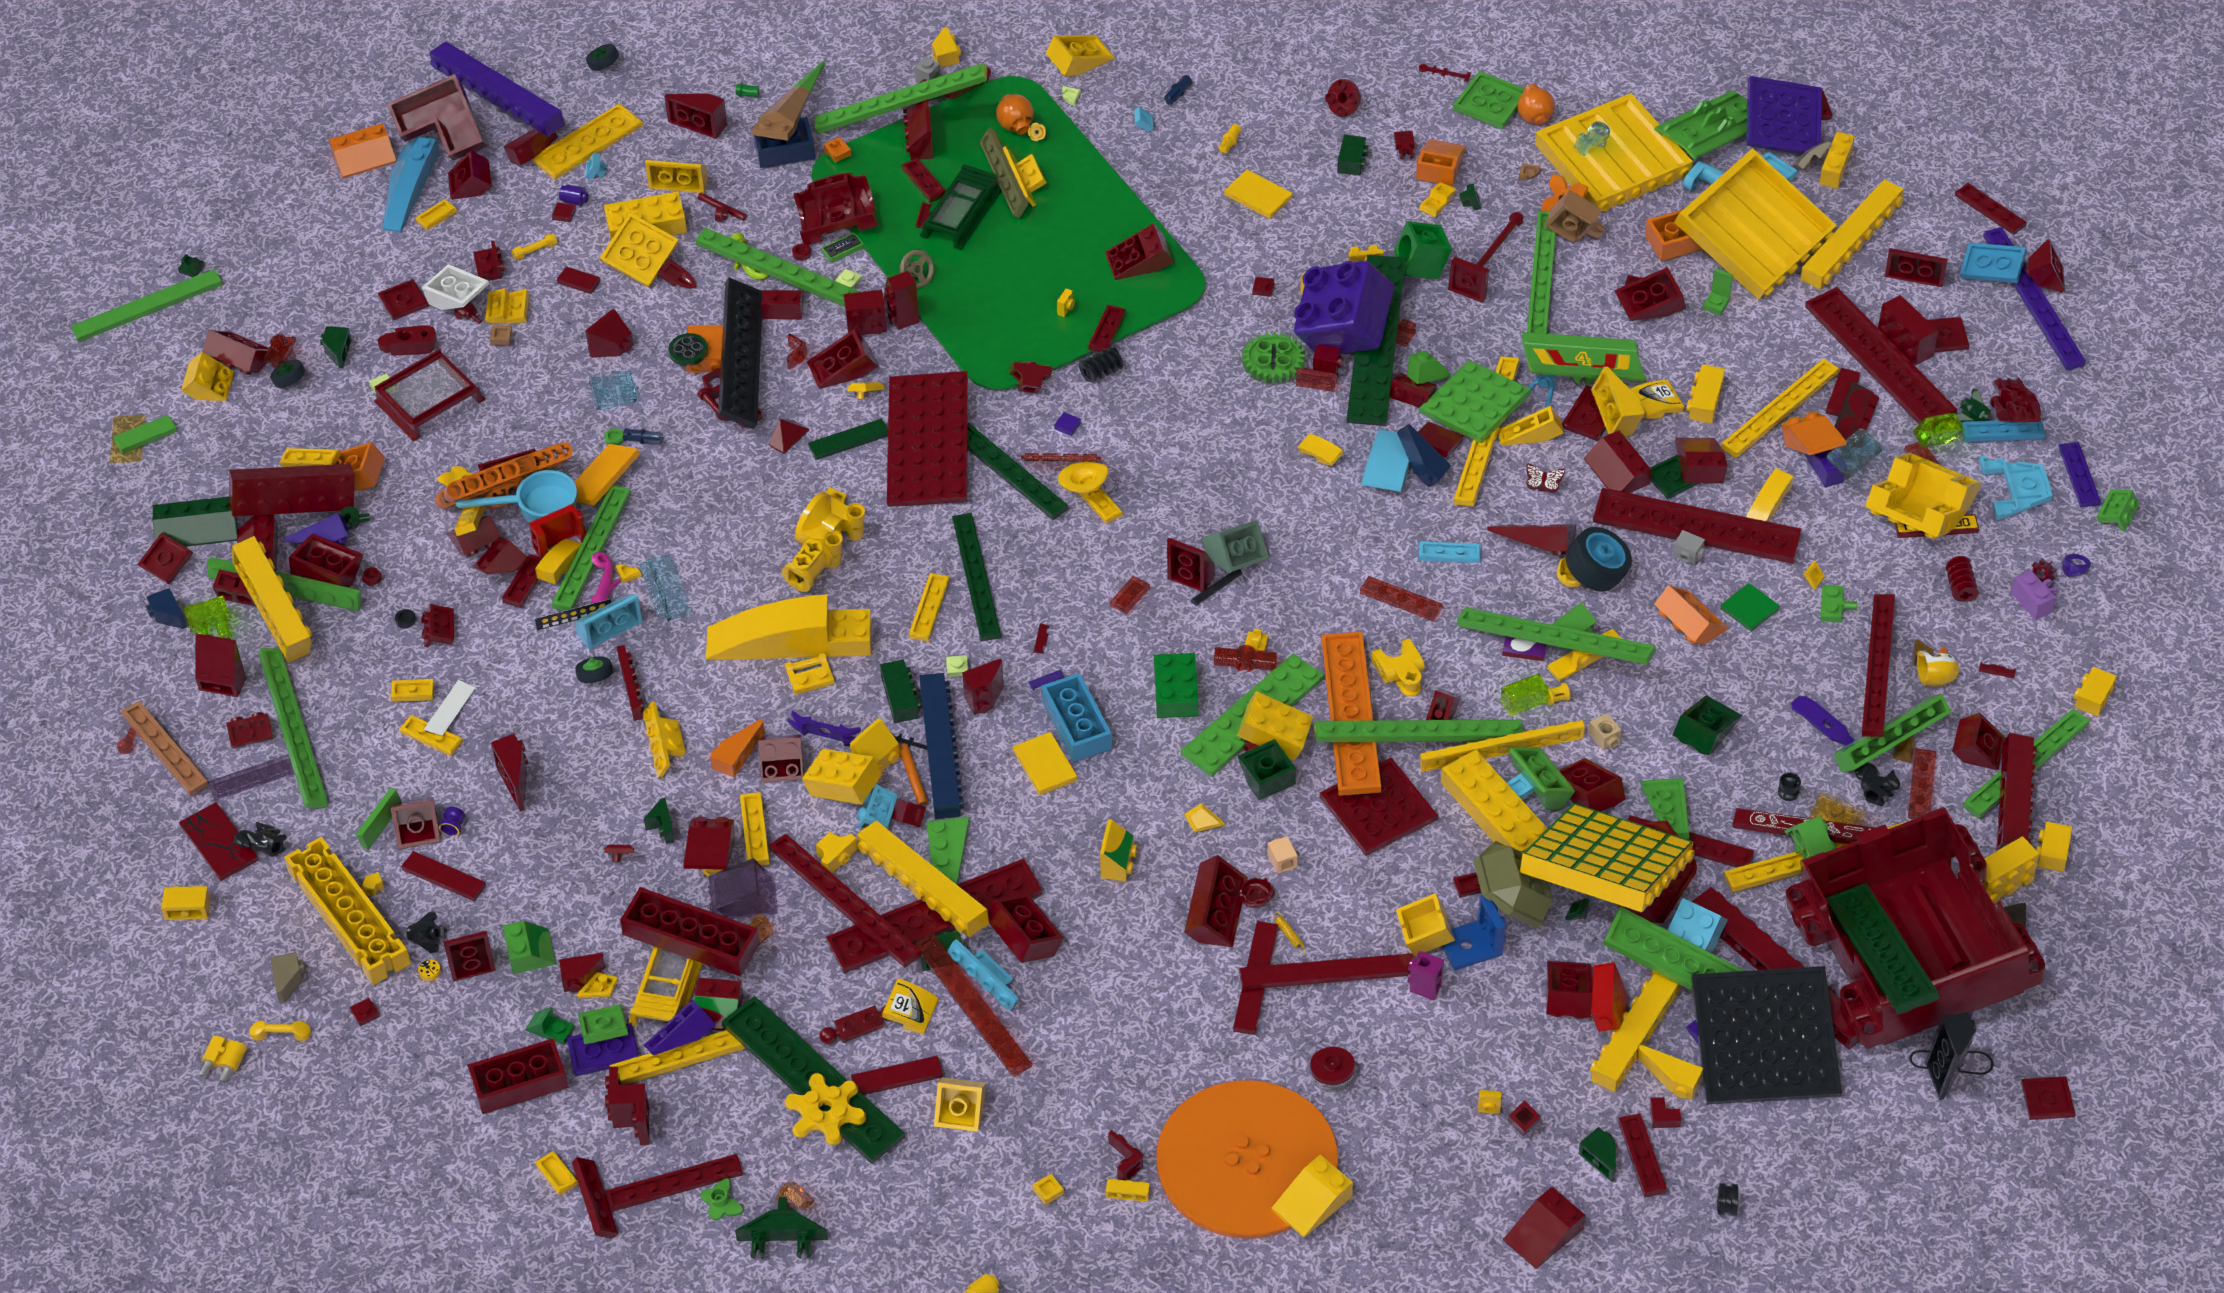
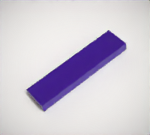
M2079 442L2059 444V451L2080 508L2099 506L2101 500Z

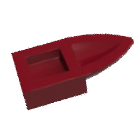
M669 259L658 274L659 277L672 286L677 284L685 288L697 287L691 274L671 259Z

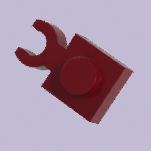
M1413 131L1394 132L1395 149L1399 150V158L1403 159V154H1409L1410 159H1412L1415 147Z

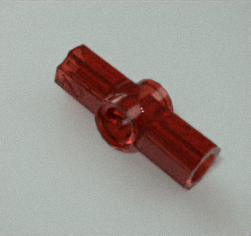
M1242 645L1238 649L1215 647L1214 665L1236 667L1238 671L1247 670V672H1251L1253 669L1274 670L1277 666V652L1256 651L1250 645Z

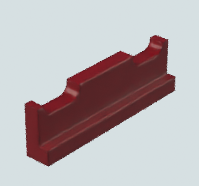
M922 202L915 224L916 228L923 229V222L929 217V208L932 207V204Z
M1039 624L1033 653L1044 654L1042 649L1043 646H1046L1048 639L1046 631L1050 626Z
M1980 662L1979 672L2014 679L2016 669L2012 670L2007 669L2005 666L1987 665Z

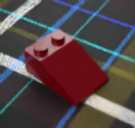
M709 93L666 94L664 96L667 118L671 124L717 139L727 126L725 101L723 98Z
M1668 267L1614 290L1630 321L1670 316L1686 309L1684 296Z
M855 329L807 361L819 389L862 378L878 367L867 342Z
M1675 437L1684 483H1724L1728 466L1725 452L1715 438Z
M1168 538L1167 579L1200 592L1206 590L1215 577V563L1206 551Z
M513 733L491 742L496 769L521 812L524 810L527 782L526 765L529 763L524 753L526 749L523 741L518 740Z
M1586 758L1559 770L1575 790L1570 798L1575 804L1602 812L1626 800L1622 777Z
M703 816L692 818L688 829L683 869L727 870L735 844L734 819H728L727 817L707 819Z
M487 930L443 941L453 982L496 971Z
M1547 961L1546 1015L1554 1017L1573 1016L1578 1019L1591 1017V963Z
M1552 1186L1535 1200L1503 1238V1241L1537 1269L1584 1229L1586 1215Z

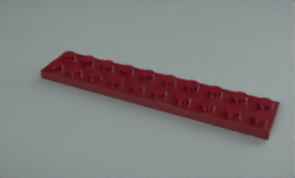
M1838 287L1806 301L1805 308L1924 430L1957 413V408Z
M1603 487L1593 516V522L1671 539H1677L1682 530L1705 539V546L1792 564L1801 535V528Z
M1024 858L957 884L983 905L987 912H989L995 899L1029 894L1031 898L1042 895V889ZM922 899L880 915L914 945L956 929L952 923L945 921L936 910H931ZM856 925L826 936V941L843 973L889 956L886 951Z

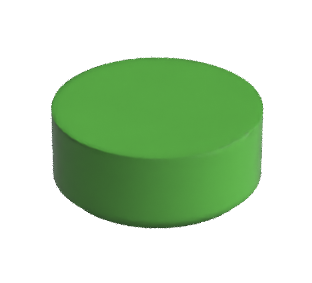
M617 428L608 430L604 435L605 443L607 445H621L624 442L623 431Z

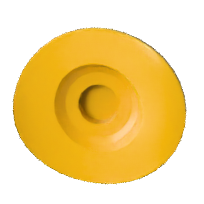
M1074 463L1065 467L1059 473L1058 482L1066 490L1088 495L1100 489V486L1108 476L1109 470L1107 466L1099 463Z

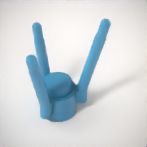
M1539 374L1527 387L1530 390L1536 384L1542 388L1550 387L1545 408L1550 406L1553 391L1557 385L1554 381L1556 375Z

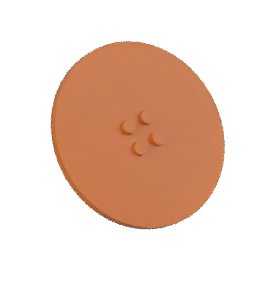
M1239 1080L1208 1087L1197 1092L1178 1106L1161 1131L1156 1151V1165L1160 1184L1165 1195L1178 1212L1189 1221L1207 1231L1223 1236L1261 1238L1292 1229L1272 1211L1273 1205L1300 1172L1319 1155H1322L1337 1168L1338 1151L1335 1137L1328 1122L1321 1112L1307 1099L1290 1089L1276 1084L1254 1080Z

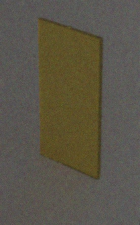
M145 414L113 417L109 464L142 461L143 446L122 454L115 444L113 437L144 425Z

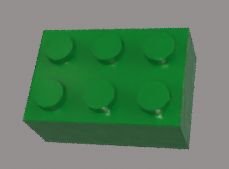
M1195 653L1154 655L1157 718L1198 717Z

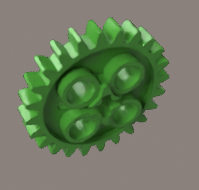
M1275 331L1272 335L1265 332L1264 337L1258 334V339L1252 337L1251 343H1246L1242 353L1245 372H1250V377L1256 376V381L1264 379V383H1267L1268 380H1271L1272 384L1275 383V380L1282 384V379L1289 382L1290 376L1296 378V373L1301 374V368H1304L1306 359L1305 349L1302 348V343L1297 344V338L1291 340V335L1284 337L1283 332L1278 336ZM1276 346L1275 369L1273 370L1272 347Z

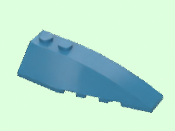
M418 136L403 147L390 175L383 230L401 233L439 156L436 139Z

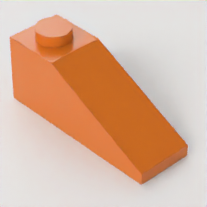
M760 719L720 742L718 747L713 749L710 754L712 769L735 777L758 744L759 737H763L765 734L764 721Z

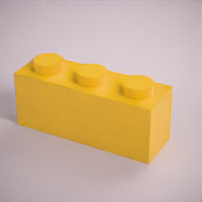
M1836 131L1821 170L1820 185L1838 189L1853 151L1854 135Z
M1702 364L1700 372L1696 371L1694 378L1696 386L1692 385L1690 393L1692 400H1688L1686 411L1689 412V419L1706 423L1713 422L1724 381L1725 368Z

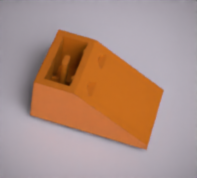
M1429 139L1422 148L1417 161L1416 179L1433 183L1442 182L1453 186L1466 145Z

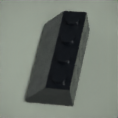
M1968 1012L1942 1016L1925 1060L1939 1100L1945 1098L1958 1077L1968 1049L1972 1044L1973 1036L1976 1033V1024L1974 1020H1971Z

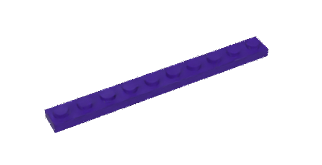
M2002 227L1984 231L1983 237L1987 244L2014 246ZM2024 263L2018 283L2012 284L2066 371L2085 366L2086 360L2039 285L2035 284L2033 278L2028 277L2027 266Z

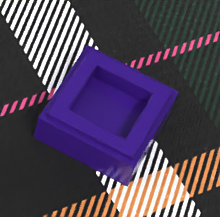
M1063 412L1054 424V429L1072 436L1081 424V418Z

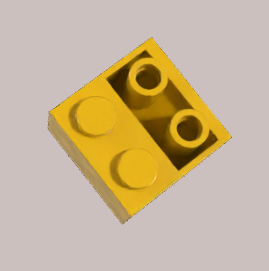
M201 352L189 362L181 391L195 400L226 401L234 371Z

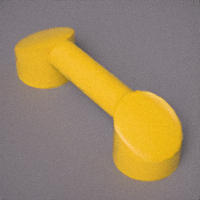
M260 1020L255 1022L249 1029L250 1037L256 1041L264 1039L268 1032L293 1033L294 1038L298 1041H305L311 1036L309 1025L303 1021H295L293 1024H265L264 1021Z

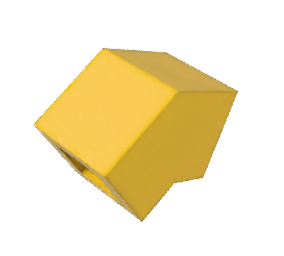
M379 872L365 876L361 889L366 895L376 896L379 890L384 889Z

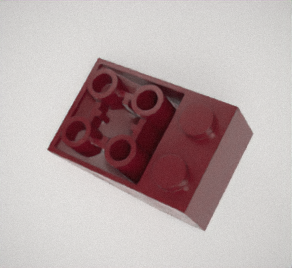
M1154 223L1105 251L1115 280L1158 272L1174 262L1165 236Z
M196 633L195 679L199 691L232 697L239 696L247 678L236 640Z

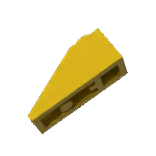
M1551 406L1502 427L1498 431L1501 446L1544 442L1564 434L1561 418Z
M1640 1044L1638 1060L1670 1092L1679 1098L1692 1100L1702 1080L1703 1068Z

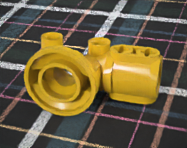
M820 492L814 496L803 511L795 529L794 539L802 544L801 549L792 562L786 564L782 569V576L795 590L808 592L824 568H835L840 565L842 557L841 533L843 530L846 531V537L852 541L860 540L863 537L864 506L859 503L847 506L825 492Z

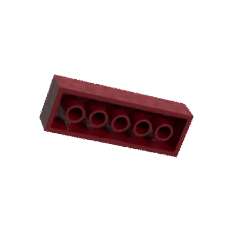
M351 464L229 470L230 511L232 517L341 511L348 506L354 507L355 473Z
M639 887L620 919L622 935L739 977L742 976L760 944L758 928Z

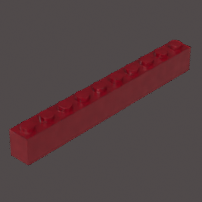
M1712 887L1692 901L1728 919L1720 938L1756 970L1804 967L1799 960H1795L1788 954L1784 947L1779 946L1773 941L1768 933L1759 929L1753 920L1744 916L1738 907L1729 903L1720 892H1717ZM1828 987L1834 1037L1849 1050L1860 1041L1849 1025L1841 1008L1840 998Z

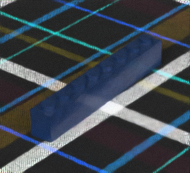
M944 673L919 675L935 819L960 817V809H964L963 796L958 797V792H962L961 779L956 780V776L960 775L959 763L954 762V759H958L957 746L952 745V742H956L955 730L950 728V726H954L953 713H949V710L952 709L951 697H947V693H950V683L945 681Z

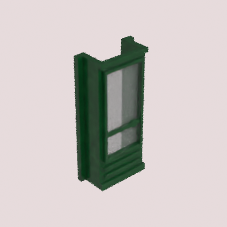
M965 164L962 165L961 171L927 220L923 222V231L920 234V237L928 239L933 230L954 236V248L958 250L963 249L1002 191L998 187V175Z

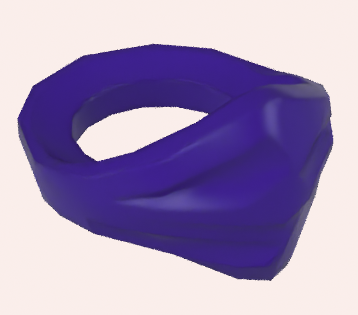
M2079 554L2066 555L2062 562V570L2068 577L2084 574L2091 566L2090 560ZM2080 559L2084 561L2086 564L2076 565L2070 560Z

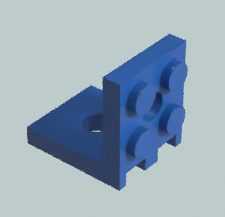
M1482 894L1479 895L1478 921L1453 928L1452 932L1455 941L1442 946L1454 971L1503 956V944L1506 941L1504 934L1505 929H1507L1506 921L1503 916L1500 917L1496 904L1492 900L1486 899ZM1467 942L1471 944L1472 947L1469 949H1463L1462 947H1460V944Z

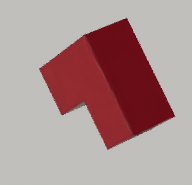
M1665 1097L1650 1098L1652 1128L1681 1127L1680 1109H1666Z

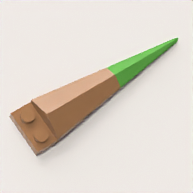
M824 60L759 117V121L752 128V135L789 140L795 133L807 99L825 66Z

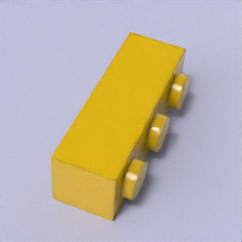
M1107 1179L1106 1198L1148 1202L1150 1183Z

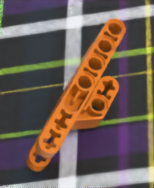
M560 442L453 481L435 496V503L439 508L447 509L455 506L459 500L473 499L486 493L488 494L484 498L501 495L508 496V490L514 489L517 491L519 484L527 476L559 466L569 459L573 452L572 447L567 442ZM442 494L444 495L445 500H447L450 503L443 502L441 498ZM513 503L488 505L485 507L493 511Z

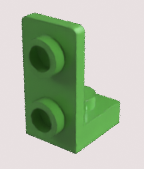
M1719 269L1714 270L1712 289L1703 304L1704 310L1721 316L1730 301L1733 281L1732 274Z

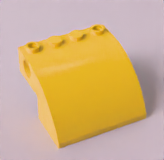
M1907 453L1894 458L1887 480L1872 485L1865 507L1871 509L1870 512L1874 515H1885L1889 517L1888 520L1891 522L1904 523L1908 529L1913 531L1921 530L1925 532V536L1936 539L1955 528L1973 503L1982 482L1913 453Z

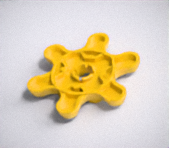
M815 1073L809 1079L811 1091L805 1095L789 1094L784 1101L787 1109L798 1111L802 1116L801 1120L792 1129L794 1136L797 1138H804L811 1131L818 1130L825 1135V1141L829 1145H837L842 1140L840 1127L843 1124L853 1123L860 1125L866 1120V1114L862 1109L849 1105V1100L858 1092L857 1085L850 1080L840 1087H828L825 1083V1078L821 1074ZM823 1103L831 1107L829 1111L825 1112L819 1108Z

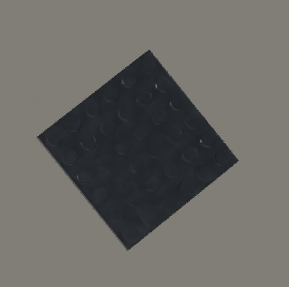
M1825 966L1691 975L1706 1105L1837 1097L1842 1095Z

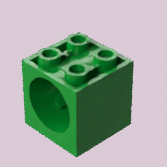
M1407 221L1393 252L1396 257L1406 258L1405 276L1439 279L1452 248L1442 225Z

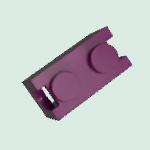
M1419 951L1417 959L1412 958L1408 966V970L1411 971L1407 981L1410 983V992L1434 1000L1443 983L1444 959Z

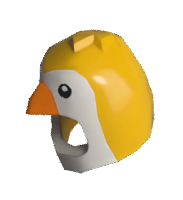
M1941 646L1936 656H1931L1925 650L1917 652L1918 677L1924 686L1941 687L1957 678L1959 665L1944 646Z

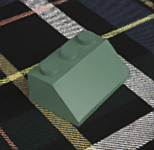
M1258 520L1202 537L1206 553L1214 563L1228 573L1270 559Z

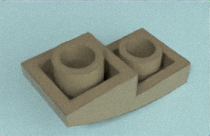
M1827 141L1811 147L1792 166L1797 170L1807 169L1813 161L1811 158L1816 160L1827 155L1829 152L1828 147L1831 143Z

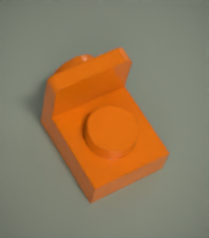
M840 137L824 144V153L828 154L834 162L851 156V149Z

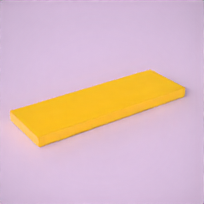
M619 103L544 149L532 159V162L556 180L590 159L593 153H600L642 127L643 122Z

